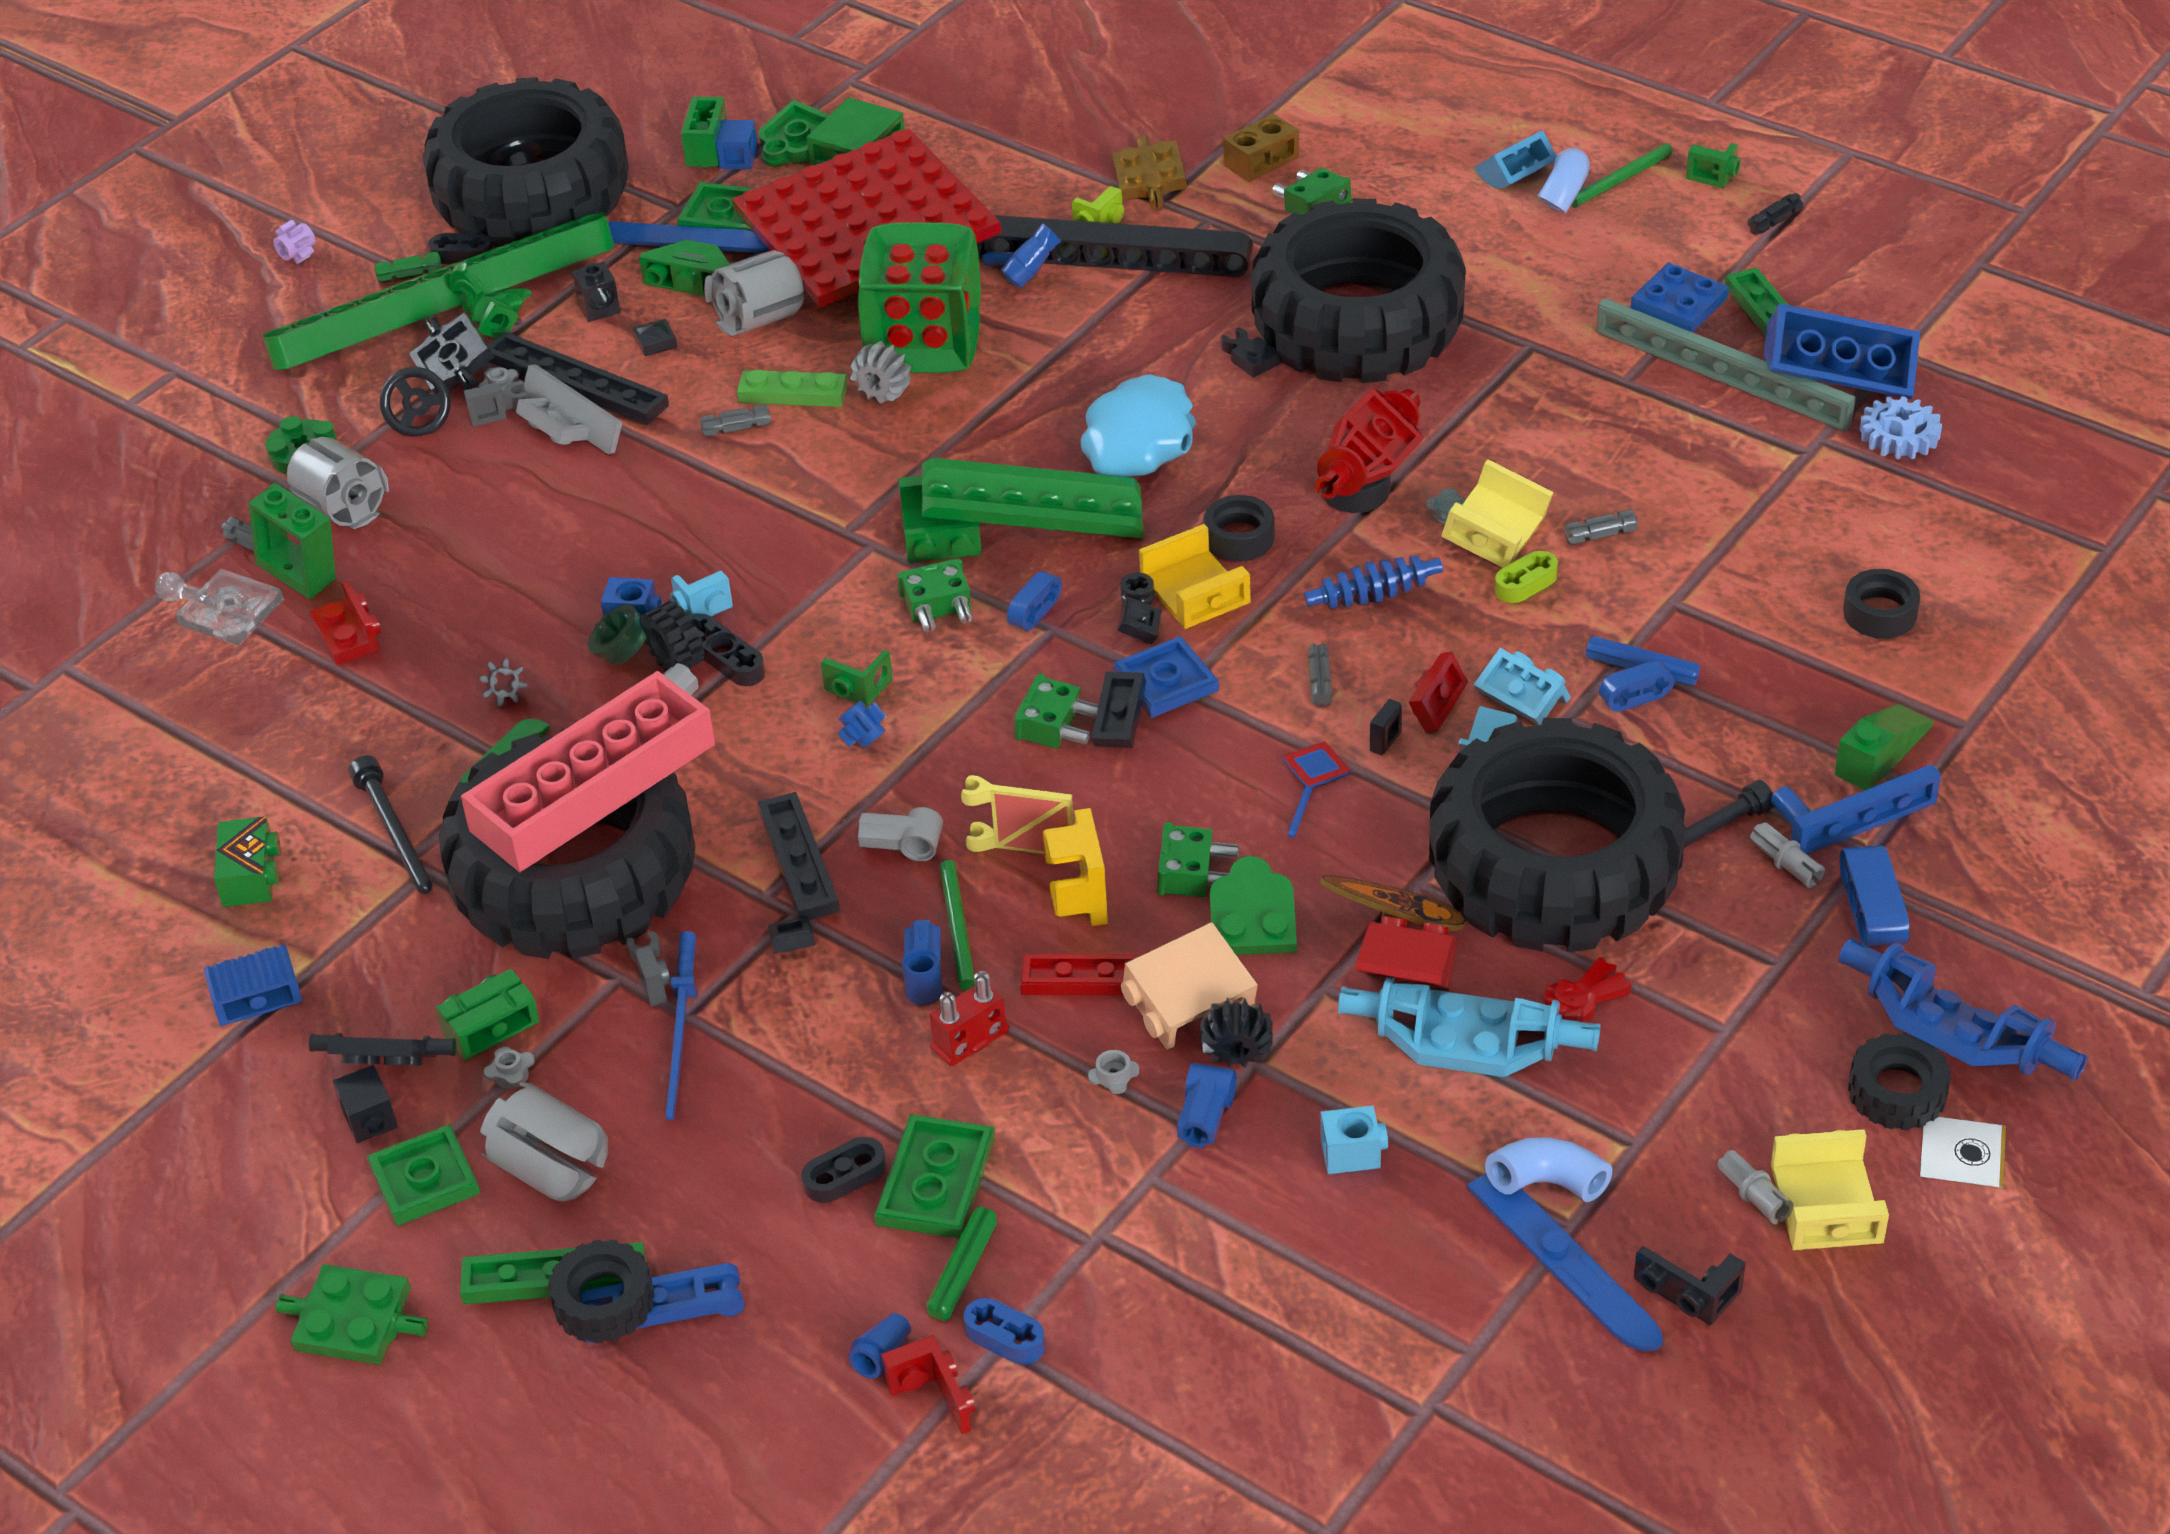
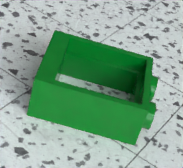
M273 483L248 502L256 565L309 600L336 580L331 521L328 516L277 483ZM287 532L300 540V546L287 538Z

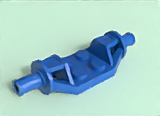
M1851 938L1847 940L1839 954V963L1871 977L1868 994L1874 999H1880L1894 1027L1971 1066L2019 1064L2020 1073L2027 1076L2042 1063L2068 1076L2073 1081L2079 1078L2088 1060L2086 1054H2081L2053 1040L2056 1028L2055 1020L2049 1017L2042 1020L2015 1004L2001 1013L2000 1016L1989 1010L1976 1009L1962 1002V999L1957 994L1948 990L1934 988L1933 982L1936 965L1905 952V947L1898 942L1893 943L1884 954H1881ZM1893 982H1895L1904 992L1903 996L1894 986Z

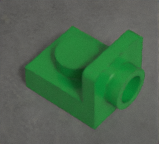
M1731 143L1725 152L1693 144L1688 151L1686 179L1724 189L1731 177H1736L1740 169L1741 158L1737 157L1738 144Z

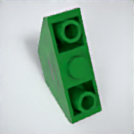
M684 240L643 252L639 256L644 285L705 296L704 286L706 277L712 275L716 269L730 265L717 245Z

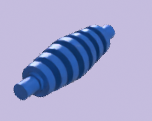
M1416 555L1409 556V565L1407 566L1404 558L1400 557L1394 558V569H1392L1389 560L1384 559L1379 560V573L1373 561L1364 563L1365 577H1363L1360 567L1355 566L1350 568L1349 581L1344 571L1336 574V584L1334 585L1332 579L1327 577L1322 579V586L1320 588L1304 592V599L1307 607L1324 603L1327 604L1329 609L1338 608L1337 599L1341 600L1344 607L1353 606L1352 595H1355L1359 605L1368 604L1367 592L1369 591L1373 603L1382 602V588H1384L1386 596L1390 599L1397 596L1396 584L1399 585L1402 593L1411 590V580L1414 581L1417 588L1423 586L1427 576L1443 572L1442 562L1440 558L1423 561Z

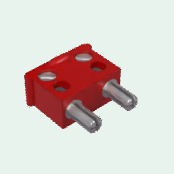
M985 971L976 973L974 975L975 986L956 998L950 992H945L944 995L941 994V1007L929 1014L933 1041L930 1044V1048L949 1066H954L973 1053L982 1050L1010 1029V1026L1006 1023L1004 998L990 986L989 974Z

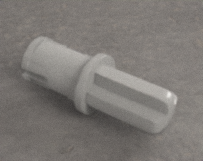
M1765 822L1754 827L1750 835L1751 842L1770 856L1778 869L1785 868L1807 888H1812L1816 885L1811 879L1812 876L1817 881L1822 879L1825 868L1800 850V844L1796 840L1789 841Z
M1734 1150L1727 1151L1724 1157L1718 1160V1169L1739 1188L1741 1199L1755 1205L1771 1223L1778 1224V1220L1783 1222L1790 1216L1794 1207L1793 1202L1770 1182L1771 1178L1767 1172L1763 1170L1756 1171Z

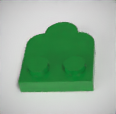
M793 99L763 125L758 132L760 144L763 148L761 153L763 162L768 166L778 167L790 161L795 163L808 161L807 136L829 114Z
M1245 856L1238 859L1232 865L1230 875L1219 877L1211 886V922L1236 955L1297 952L1292 883L1282 874L1271 873L1270 866L1262 858Z

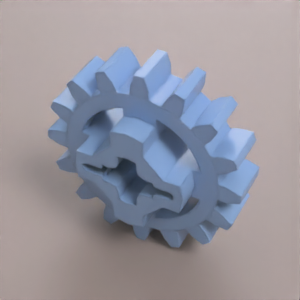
M1904 396L1900 400H1893L1891 397H1887L1885 404L1876 400L1873 401V408L1866 407L1864 409V416H1861L1859 432H1862L1861 440L1869 441L1868 448L1870 450L1880 448L1881 456H1885L1889 452L1894 453L1895 459H1900L1901 456L1906 455L1910 459H1915L1916 452L1928 455L1929 448L1936 449L1938 440H1940L1942 430L1940 415L1932 414L1933 407L1931 405L1922 408L1920 406L1921 400L1918 399L1913 403H1909Z

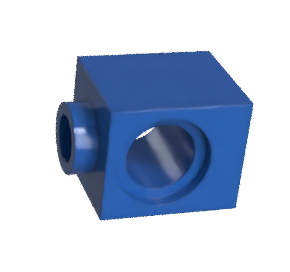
M722 120L716 140L720 169L752 170L758 149L754 120Z
M609 577L601 599L606 630L641 632L640 628L643 627L640 624L641 616L662 605L661 596L656 595L654 580Z

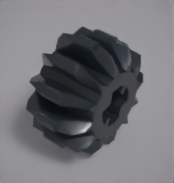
M1227 998L1224 1005L1212 1003L1210 1011L1203 1014V1020L1200 1023L1203 1052L1211 1055L1212 1062L1225 1061L1228 1068L1233 1064H1240L1246 1068L1249 1061L1261 1063L1263 1055L1270 1052L1273 1044V1023L1270 1014L1263 1012L1261 1004L1248 1005L1246 998L1240 1002H1233Z

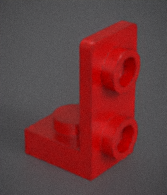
M934 1335L881 1354L885 1383L891 1396L904 1391L916 1390L924 1384L936 1380L961 1434L971 1431L969 1414L975 1412L972 1396L966 1385L958 1386L954 1378L958 1376L954 1359L949 1350L941 1351Z

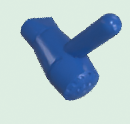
M1042 223L1033 237L1027 240L1015 252H987L983 255L982 261L987 266H1003L1001 272L1004 278L1010 284L1022 288L1036 275L1050 254V251L1061 240L1050 228Z

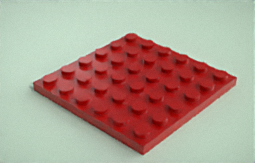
M909 128L896 131L891 136L876 142L866 143L863 147L848 153L836 155L833 159L818 165L809 166L803 171L788 177L779 178L773 183L758 189L749 190L743 195L732 199L734 210L770 251L774 250L784 253L796 264L802 277L804 290L820 308L859 292V270L868 233L875 226L905 222L958 224L972 228L977 243L1002 233L1000 221Z

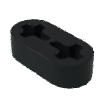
M442 233L435 235L428 242L430 253L438 252L441 264H455L493 250L489 236L480 233Z

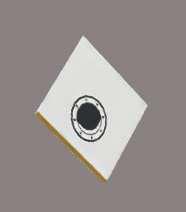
M1938 1117L1934 1121L1930 1120L1923 1126L1920 1177L2003 1188L2006 1126Z

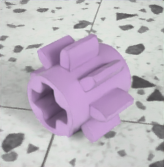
M293 219L279 226V229L275 231L278 237L273 240V244L277 253L284 260L288 261L293 258L296 264L314 253L312 246L316 244V239L312 230L305 223H300L296 226Z

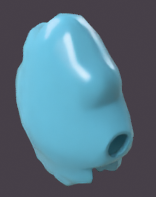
M1146 374L1122 382L1115 390L1103 394L1090 405L1086 413L1088 428L1081 437V450L1091 461L1096 474L1121 477L1147 475L1155 472L1160 465L1175 460L1189 450L1193 442L1192 430L1195 427L1196 420L1190 414L1193 404L1187 397L1183 384L1171 381L1165 377Z

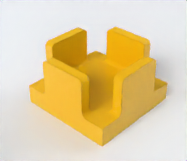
M1091 808L1074 810V825L1043 831L1046 863L1060 864L1078 861L1080 874L1077 878L1057 880L1049 883L1054 912L1056 916L1060 917L1088 913L1091 926L1108 924L1105 868Z

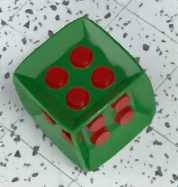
M919 222L889 223L873 227L865 241L859 270L858 308L863 347L869 343L872 345L877 344L880 341L884 343L886 348L894 345L895 352L898 355L905 354L903 362L912 366L909 371L910 373H949L968 369L973 362L977 347L981 300L979 256L972 228L951 223Z

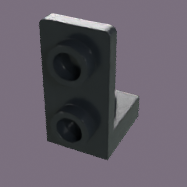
M1642 1246L1636 1252L1634 1279L1647 1291L1661 1295L1677 1305L1685 1314L1697 1317L1711 1326L1742 1292L1746 1262L1730 1253L1718 1267L1712 1265L1706 1271L1702 1280H1699L1650 1249Z

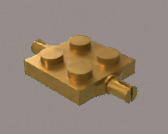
M1143 134L1144 142L1141 140V135L1136 138L1137 148L1130 147L1122 151L1112 152L1119 189L1122 190V201L1134 198H1149L1151 208L1157 210L1156 201L1159 209L1164 205L1162 195L1170 191L1187 188L1177 140L1170 142L1161 141L1150 145L1149 137Z

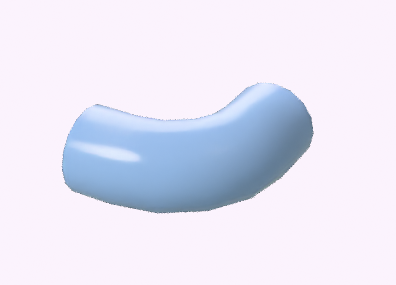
M1568 148L1561 151L1556 156L1554 169L1537 195V198L1554 210L1566 214L1590 170L1588 156L1578 148Z
M1551 1137L1525 1138L1507 1144L1487 1156L1485 1161L1488 1179L1503 1194H1513L1535 1182H1549L1568 1189L1585 1202L1593 1201L1603 1193L1611 1180L1613 1171L1612 1166L1592 1151L1574 1142Z

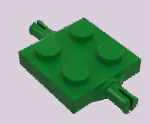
M323 1264L315 1284L307 1297L300 1298L280 1294L278 1296L279 1300L276 1301L277 1313L300 1317L290 1341L294 1350L298 1352L381 1365L388 1345L395 1339L398 1333L424 1337L426 1335L425 1331L428 1330L427 1317L404 1315V1305L411 1290L407 1277Z

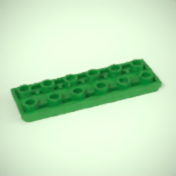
M931 458L922 463V517L1120 537L1143 538L1144 536L1141 486L1131 477Z

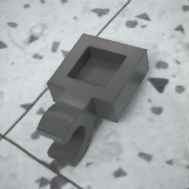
M523 381L512 382L502 391L499 383L464 391L472 427L507 419L505 410L517 409L519 399H528Z
M653 931L648 933L650 943L644 947L635 945L633 938L627 939L629 957L637 965L640 980L651 1007L667 1002L664 985L671 983L664 959L656 960L661 950L658 936Z

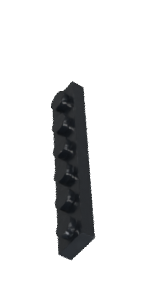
M505 331L488 345L495 356L489 363L507 370L514 369L519 375L526 377L528 366L536 364L596 405L643 424H650L669 407L667 394Z

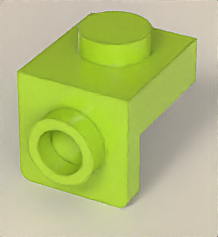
M1110 186L1092 203L1080 198H1075L1072 201L1073 221L1117 224L1123 218L1124 206L1122 205L1121 189Z

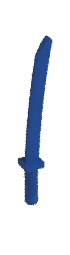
M689 931L680 934L679 962L677 963L678 973L676 977H671L674 998L678 999L666 1120H674L687 997H697V988L694 984L692 972L694 971L693 961L695 958L696 935Z

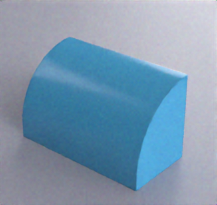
M1541 130L1491 156L1475 166L1474 169L1488 185L1494 188H1504L1553 163L1556 154L1544 131Z

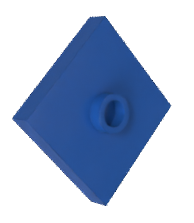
M1181 636L1113 663L1114 672L1144 673L1147 682L1141 707L1150 718L1219 691V680Z

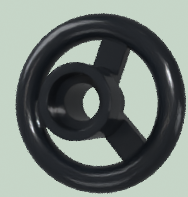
M406 367L393 373L384 383L379 400L380 410L386 423L397 433L404 436H423L437 431L445 423L451 406L450 394L444 381L436 373L422 367ZM411 377L425 379L436 388L438 394L430 395L425 389L411 388L405 379ZM395 386L403 395L402 403L405 412L401 422L394 416L390 406V397ZM414 395L419 396L422 400V405L418 409L413 408L410 404V399ZM440 405L436 417L430 423L420 427H411L415 416L424 415L430 410L431 406Z

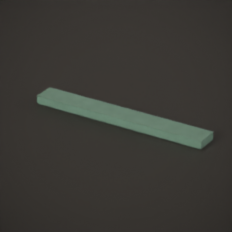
M1604 298L1598 304L1596 332L1842 431L1846 432L1852 425L1855 396L1812 379L1772 372L1764 360Z

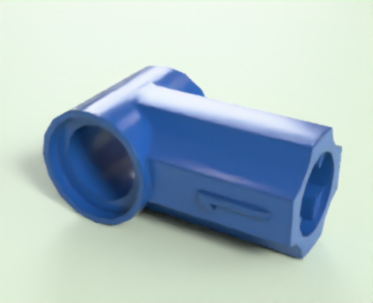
M929 920L914 921L910 927L905 929L902 968L905 994L915 1004H931L937 1001L943 993L941 929L931 924Z
M1194 1062L1191 1064L1185 1088L1186 1100L1177 1125V1137L1183 1139L1188 1146L1204 1148L1205 1145L1214 1143L1224 1109L1230 1108L1234 1099L1237 1082L1236 1070Z

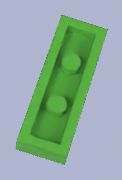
M743 370L737 390L738 403L842 407L848 387L847 374Z

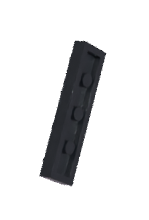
M793 792L758 801L760 817L798 918L809 917V920L840 912L837 895L797 793Z

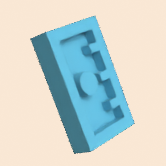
M1502 648L1497 651L1473 684L1477 692L1536 725H1541L1543 718H1546L1558 700L1567 704L1571 698L1564 685L1566 680L1560 674L1549 668L1542 671L1535 667L1534 662L1523 653L1515 651L1514 654H1511Z

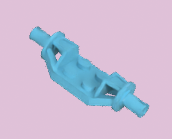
M1388 976L1385 979L1383 989L1379 993L1342 986L1338 1003V1014L1376 1018L1378 1035L1381 1037L1387 1036L1418 1065L1498 1077H1506L1542 1059L1552 1061L1554 1049H1558V1045L1589 1049L1597 1052L1601 1029L1600 1023L1592 1024L1562 1019V1015L1559 1014L1560 1002L1555 1000L1549 1006L1520 998H1515V1001L1431 990L1429 985L1395 983L1394 977ZM1394 1010L1416 1015L1415 1032L1393 1019ZM1519 1030L1544 1031V1040L1516 1047Z

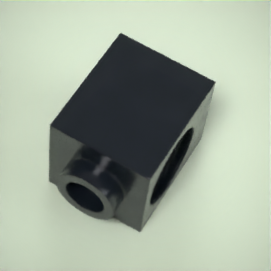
M605 262L589 264L584 268L572 271L578 305L588 322L621 313L616 282Z
M374 1065L332 1080L341 1110L356 1143L398 1128L390 1098Z

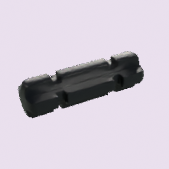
M1798 193L1788 194L1781 198L1780 201H1776L1760 211L1759 215L1755 214L1749 218L1747 225L1750 227V232L1753 235L1763 234L1770 229V226L1774 227L1790 217L1792 213L1795 214L1803 207V202L1800 200L1801 196Z

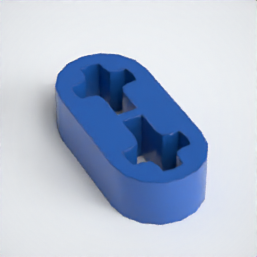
M1045 571L1036 573L1012 599L1007 612L1008 623L1025 631L1031 630L1057 602L1062 589L1061 578Z
M1650 661L1609 675L1601 683L1599 695L1612 711L1618 712L1664 697L1673 688L1675 680L1674 676L1661 661Z
M990 1298L977 1299L966 1307L964 1311L965 1332L967 1337L975 1344L1018 1364H1030L1042 1357L1045 1351L1044 1329L1034 1318ZM988 1318H992L993 1323L987 1321ZM977 1320L984 1323L982 1325H977ZM1027 1337H1031V1338H1032V1342H1030V1341H1028V1340H1025V1339H1026ZM1016 1339L1023 1342L1021 1344H1016Z

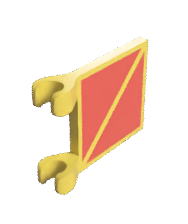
M974 775L966 778V789H963L961 792L962 802L968 806H977L991 802L994 827L993 829L983 822H973L970 826L971 836L966 837V846L970 851L981 852L993 848L1044 854V830L1074 825L1071 794L993 785L983 778Z

